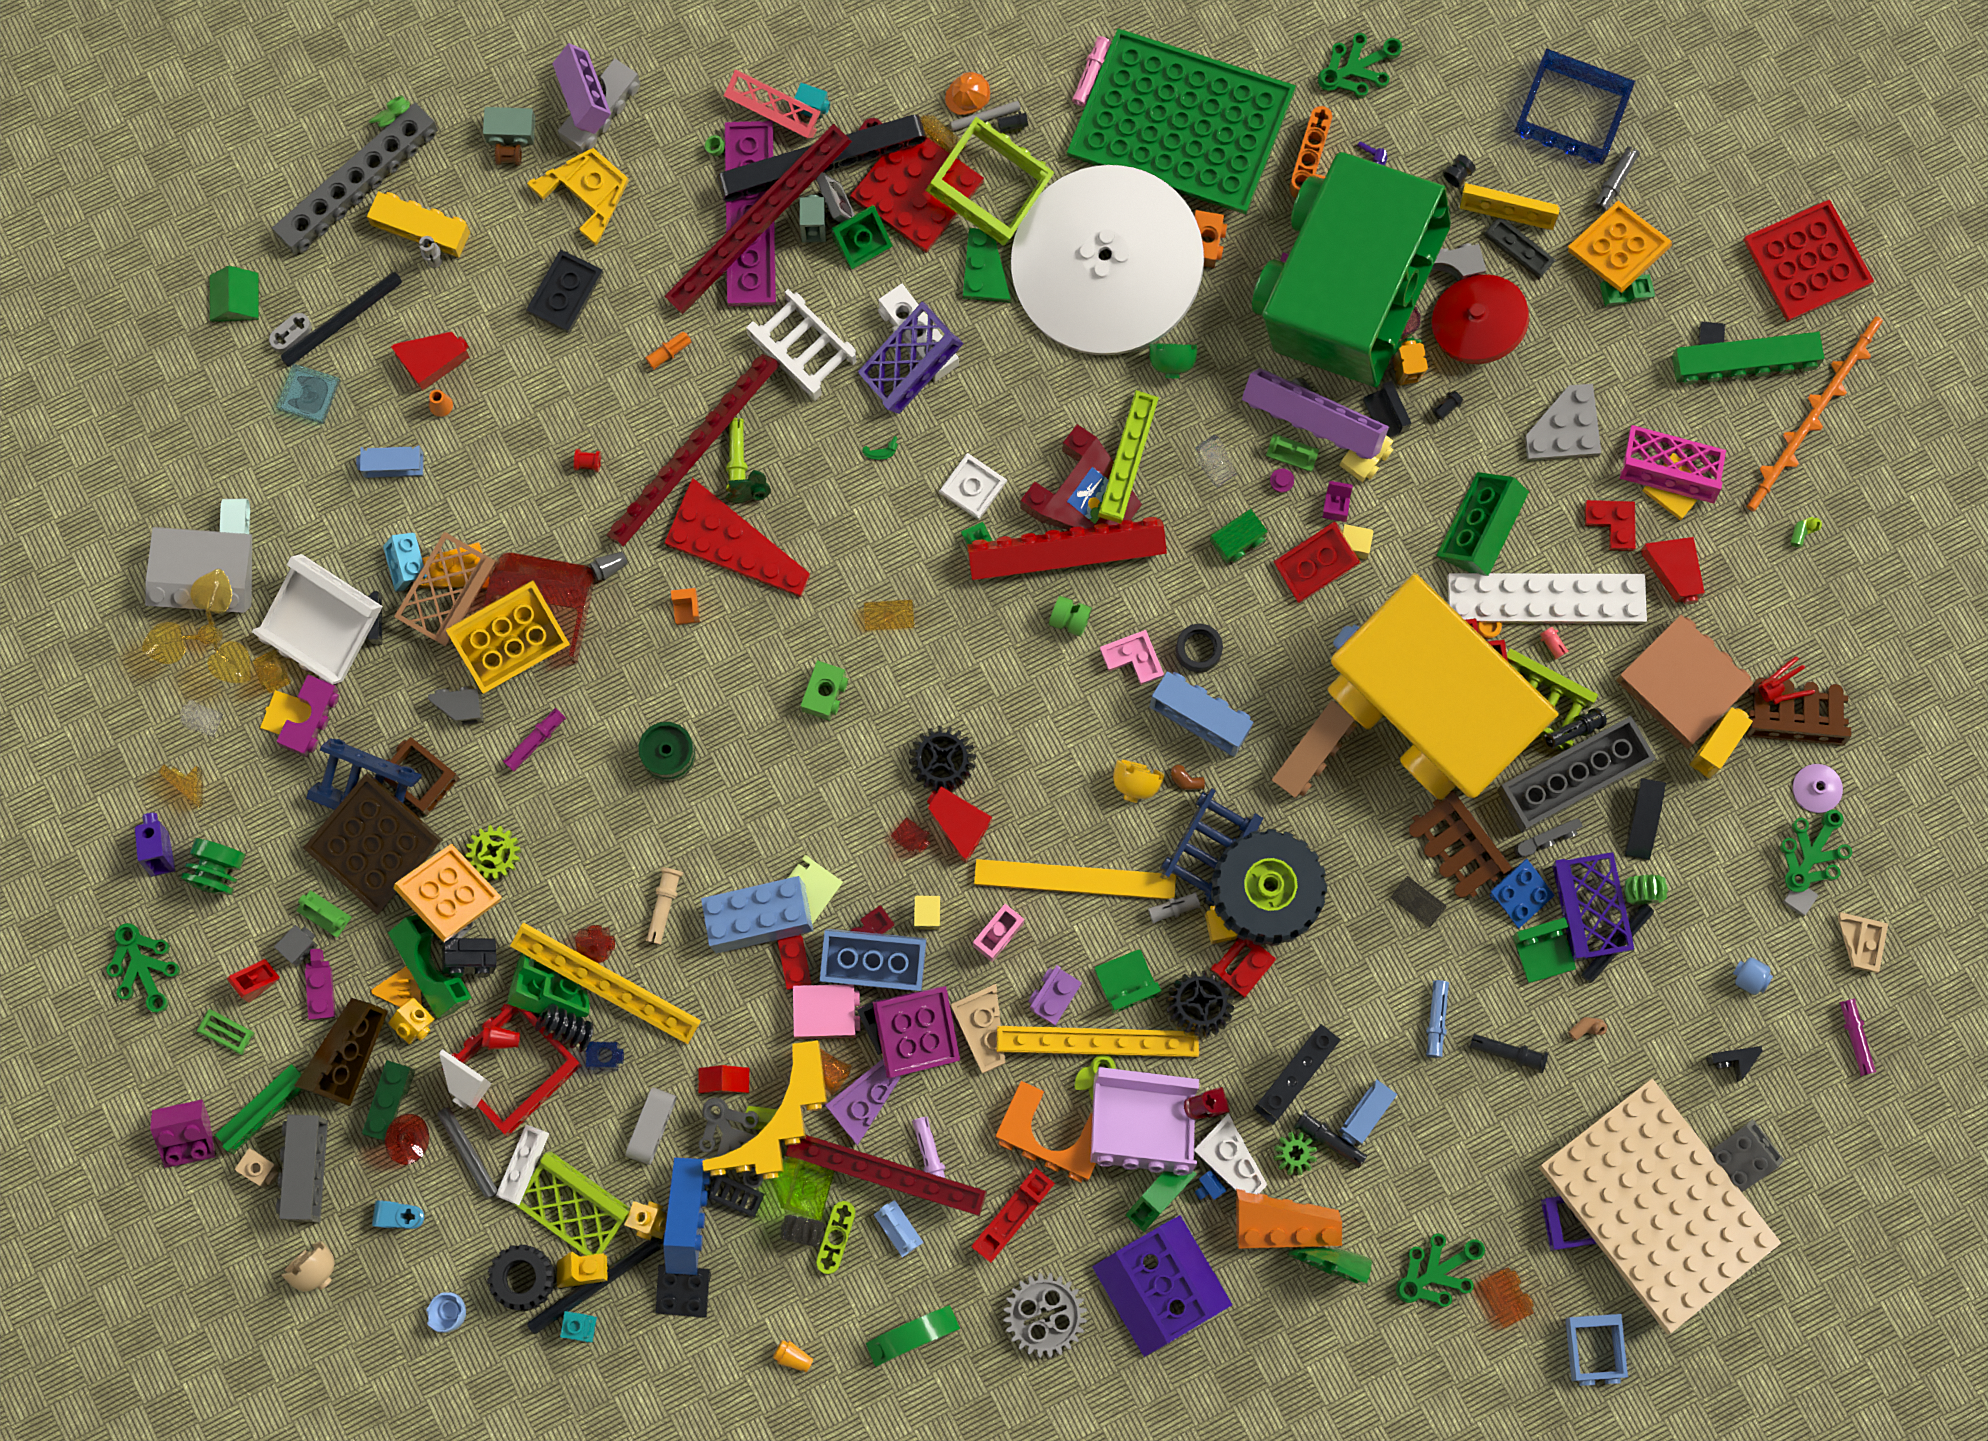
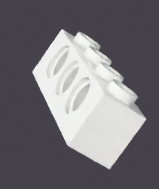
M900 284L879 299L878 312L884 321L889 320L894 326L892 330L895 332L906 320V318H898L897 314L906 312L910 315L916 309L918 303L905 286ZM924 311L918 317V326L927 325L928 317ZM933 329L932 342H938L943 336L937 329ZM906 330L902 334V338L906 343H911L912 330ZM919 330L923 335L917 338V343L927 342V330ZM906 347L907 351L911 355V347ZM917 347L916 357L919 360L926 356V347ZM956 353L933 377L935 382L959 366V357Z

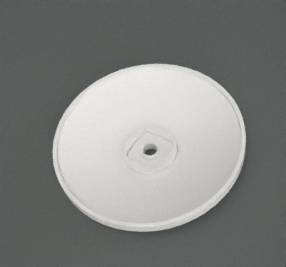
M1103 165L1081 169L1060 178L1047 187L1038 196L1018 226L1011 256L1014 287L1025 312L1033 323L1049 338L1069 349L1086 354L1106 356L1136 351L1148 346L1149 343L1156 342L1170 332L1190 309L1198 293L1204 267L1201 233L1197 221L1184 199L1158 177L1136 168L1120 165ZM1104 249L1112 252L1111 258L1106 261L1099 258V253Z

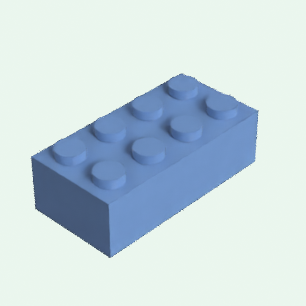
M1167 671L1153 693L1149 707L1235 757L1253 725V721L1250 720L1251 717L1241 710L1237 712L1228 707L1229 704L1221 698L1216 697L1214 699L1208 696V692L1198 685L1193 687L1186 683V679L1176 672L1171 674Z
M799 876L701 898L709 946L716 954L813 932L806 887Z
M826 929L824 932L820 981L921 991L927 938Z

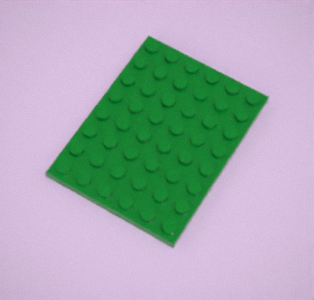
M1117 28L1067 150V156L1096 166L1120 165L1136 168L1158 177L1178 193L1247 215L1295 94L1296 85Z

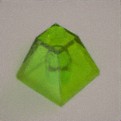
M782 1156L784 1173H778V1178L772 1179L780 1207L821 1221L835 1171L801 1159Z

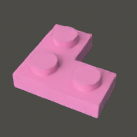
M1146 630L1100 647V652L1108 671L1132 663L1140 685L1164 677Z

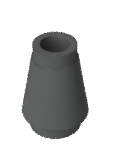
M622 551L594 558L593 562L589 563L590 570L597 581L601 579L605 581L625 565H628Z

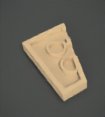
M994 984L950 1004L981 1074L1005 1064L1004 1052H996L997 1026H1001L997 986Z

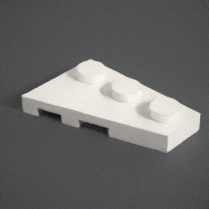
M1228 1113L1194 1149V1152L1235 1191L1237 1188L1257 1195L1267 1186V1183Z

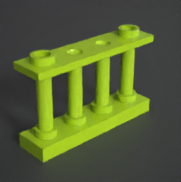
M1511 648L1508 650V662L1518 672L1527 675L1528 682L1535 689L1541 683L1550 687L1551 693L1547 700L1554 707L1560 696L1565 695L1572 699L1573 705L1561 727L1572 723L1582 708H1590L1596 701L1597 693ZM1546 727L1538 736L1543 738L1544 735L1553 732V730ZM1567 741L1555 748L1558 750H1568L1574 741Z

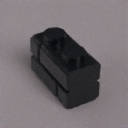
M450 938L442 943L443 974H449L450 977L454 978L463 977L465 974H475V977L485 978L490 976V974H494L496 969L495 938Z

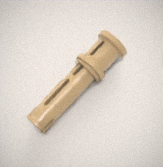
M666 867L661 868L662 878L659 887L655 890L658 898L646 938L647 942L653 943L654 941L658 945L662 944L661 941L672 899H675L678 895L676 892L678 881L683 876V872Z

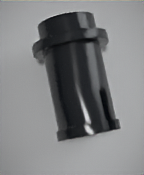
M1018 111L1016 115L998 118L1001 133L1019 128L1025 130L1024 127L1029 126L1026 112L1021 113V111Z
M1455 390L1446 394L1447 397L1432 409L1434 415L1441 421L1456 407H1461L1463 398Z

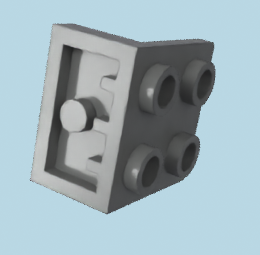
M1753 1119L1744 1124L1739 1131L1710 1150L1716 1162L1721 1165L1731 1178L1733 1184L1741 1192L1777 1169L1784 1161V1158Z

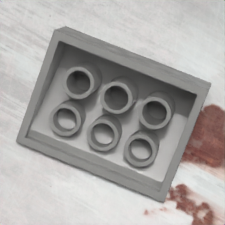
M153 527L146 574L145 606L246 612L252 606V534Z

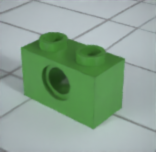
M817 660L801 703L802 712L830 721L832 714L836 715L838 712L840 701L837 699L840 691L845 692L849 678H846L845 669ZM828 686L833 691L829 696H822L819 694L820 689Z

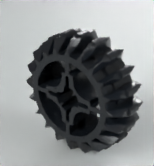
M938 726V733L934 734L933 729L929 728V737L921 733L919 736L923 742L914 740L913 745L917 749H910L909 754L915 757L909 759V764L917 765L911 769V773H920L916 777V781L919 783L925 779L923 784L925 789L930 784H933L932 791H937L938 786L947 789V786L950 785L951 789L955 791L957 790L955 782H958L961 786L965 785L962 776L968 779L971 778V773L966 769H975V764L969 761L976 760V755L968 754L974 750L973 745L965 746L969 741L967 736L961 740L959 739L961 736L960 730L952 735V727L947 728V733H942V726ZM945 741L952 743L953 746L940 748L934 743ZM928 748L933 759L929 766L924 768L921 759L924 751ZM960 750L963 756V763L957 771L954 768L952 759ZM942 755L943 757L946 755L947 764H942V762L939 764L938 756ZM942 770L951 776L939 778L931 775V773L934 774Z
M1195 970L1192 971L1191 978L1183 974L1182 981L1175 980L1174 987H1170L1168 991L1170 996L1166 998V1003L1170 1006L1167 1007L1166 1011L1173 1014L1170 1017V1021H1178L1176 1025L1177 1030L1182 1027L1186 1028L1185 1035H1189L1190 1031H1193L1195 1039L1199 1037L1200 1032L1203 1033L1205 1038L1209 1037L1210 1031L1217 1035L1219 1028L1224 1030L1227 1026L1226 1022H1230L1232 1019L1230 1013L1235 1008L1231 1004L1234 1001V997L1228 995L1231 990L1230 987L1222 988L1224 984L1223 979L1218 982L1215 981V973L1210 978L1206 977L1205 970L1202 971L1199 977ZM1193 989L1192 998L1180 1003L1182 994ZM1203 989L1208 990L1213 995L1206 994ZM1220 1006V1013L1215 1018L1208 1020V1011ZM1187 1014L1194 1015L1197 1020L1190 1018Z

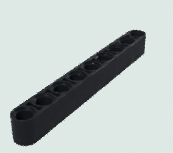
M909 115L846 134L852 142L822 173L923 143L927 137L920 116ZM812 145L721 172L716 176V180L723 200L726 202L734 201L769 190Z

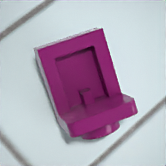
M1329 481L1322 518L1341 522L1347 521L1353 485Z

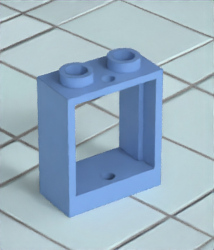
M1621 1314L1565 1318L1572 1381H1579V1386L1595 1385L1596 1379H1605V1384L1621 1383L1620 1378L1628 1377ZM1611 1326L1616 1371L1580 1374L1576 1328Z

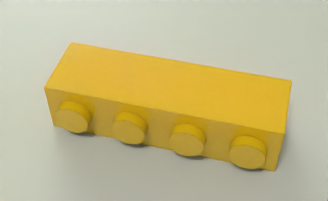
M378 192L367 215L371 226L419 243L422 237L430 236L434 239V243L439 246L441 252L458 258L470 235V230L463 219L455 216L453 218L446 217L441 211L434 208L427 210L415 201L409 200L406 202L400 200L397 195L386 192V194Z

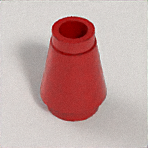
M493 1025L491 1027H484L482 1047L488 1048V1050L518 1048L520 1033Z

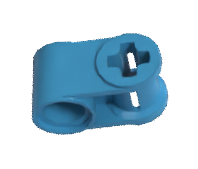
M375 1200L372 1226L416 1229L424 1222L423 1210L417 1206ZM406 1214H414L415 1219H406Z

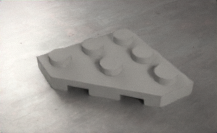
M1593 384L1569 385L1525 436L1527 461L1601 455Z

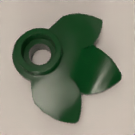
M753 470L749 474L748 479L729 480L731 493L726 495L725 498L732 503H744L751 499L760 501L769 496L771 488L766 482V475L760 471Z

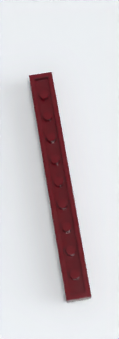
M833 123L664 297L681 314H684L852 141Z
M761 354V356L753 361L752 366L744 375L738 378L736 385L729 393L722 397L717 407L707 414L705 421L699 428L690 434L687 442L676 450L674 457L659 470L656 478L643 489L642 494L637 500L628 506L625 514L611 526V530L606 536L612 542L622 547L626 545L778 368L780 364L775 358Z

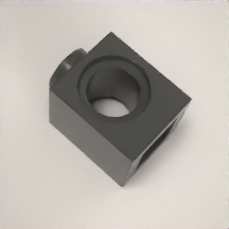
M294 925L274 948L290 963L298 967L310 954V949H315L318 944L313 941L316 936L304 926L300 929Z

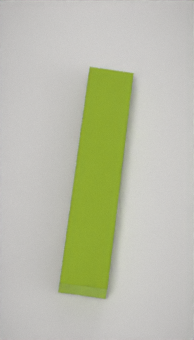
M1138 390L1135 391L1098 517L1122 523L1159 397Z

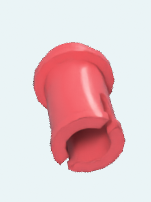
M1551 627L1541 633L1540 636L1542 637L1541 642H1545L1556 660L1569 651L1557 635L1558 630H1554Z

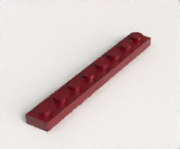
M806 1134V1138L800 1139L799 1144L788 1146L786 1152L788 1157L979 1217L987 1195L985 1190Z

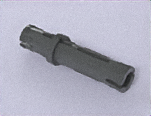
M1626 147L1608 181L1602 184V191L1593 203V207L1597 211L1602 207L1601 212L1605 213L1613 198L1619 195L1620 186L1640 155L1637 149L1634 148L1631 153L1632 147Z

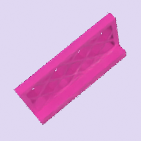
M1631 425L1619 479L1714 504L1722 489L1721 479L1726 450ZM1634 436H1642L1648 442L1640 445ZM1658 443H1668L1671 448L1663 451ZM1652 446L1657 455L1650 457L1644 449ZM1682 449H1691L1694 455L1687 457ZM1638 452L1644 460L1632 458L1631 455ZM1676 453L1682 460L1673 463L1668 455ZM1710 454L1719 458L1717 462L1711 464L1705 456ZM1662 458L1668 467L1658 465L1655 461ZM1699 459L1705 467L1698 470L1692 461ZM1686 465L1692 473L1680 471L1678 468ZM1709 471L1715 480L1704 477L1702 474Z

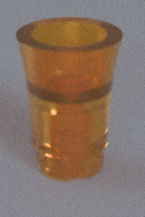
M820 1048L825 1089L831 1095H834L848 1078L853 1066L835 1058Z

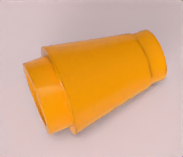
M782 1340L773 1356V1359L778 1361L777 1364L806 1373L813 1362V1358L809 1357L790 1340L788 1342Z

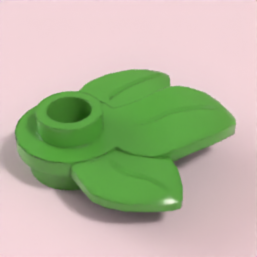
M403 95L390 100L386 104L388 109L378 113L369 120V123L380 122L378 124L379 128L390 125L397 116L408 110L410 102L408 99L405 100Z

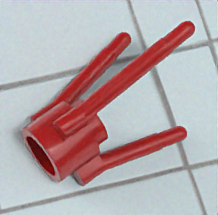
M1797 656L1788 661L1768 679L1760 682L1761 684L1758 686V689L1766 702L1773 701L1776 705L1781 701L1815 693V690L1812 689L1782 695V692L1785 691L1783 682L1805 669V665H1801L1778 678L1799 660Z

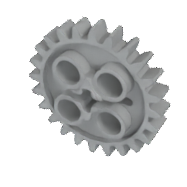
M1039 1273L1038 1281H1034L1030 1275L1028 1276L1029 1284L1026 1285L1020 1281L1021 1290L1012 1289L1015 1298L1006 1299L1012 1304L1011 1307L1004 1308L1005 1312L1010 1313V1317L1005 1318L1004 1322L1011 1323L1012 1325L1006 1332L1015 1333L1011 1341L1014 1342L1019 1339L1021 1341L1019 1349L1024 1348L1026 1345L1029 1347L1028 1355L1034 1349L1037 1350L1039 1358H1041L1043 1351H1047L1049 1358H1051L1052 1351L1055 1349L1059 1355H1062L1061 1347L1065 1346L1070 1350L1071 1345L1069 1341H1079L1075 1333H1084V1330L1079 1327V1323L1087 1322L1086 1319L1080 1317V1314L1087 1311L1085 1308H1079V1304L1084 1301V1298L1076 1299L1075 1295L1079 1289L1070 1291L1069 1288L1072 1282L1069 1281L1065 1285L1061 1284L1062 1276L1057 1281H1053L1052 1273H1050L1047 1280H1044L1042 1274ZM1049 1291L1058 1293L1059 1303L1053 1306L1047 1304L1045 1301L1046 1293ZM1025 1301L1033 1302L1036 1307L1034 1314L1029 1316L1023 1314L1021 1311L1022 1303ZM1062 1305L1067 1306L1066 1310L1051 1315L1049 1317L1050 1321L1047 1323L1044 1319H1041L1030 1325H1024V1321L1039 1316L1041 1314L1040 1309L1045 1308L1046 1311H1051ZM1059 1315H1064L1069 1319V1326L1065 1330H1059L1055 1326V1318ZM1035 1325H1041L1045 1329V1336L1041 1340H1036L1031 1336V1328Z

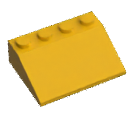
M533 580L445 629L483 694L570 645Z

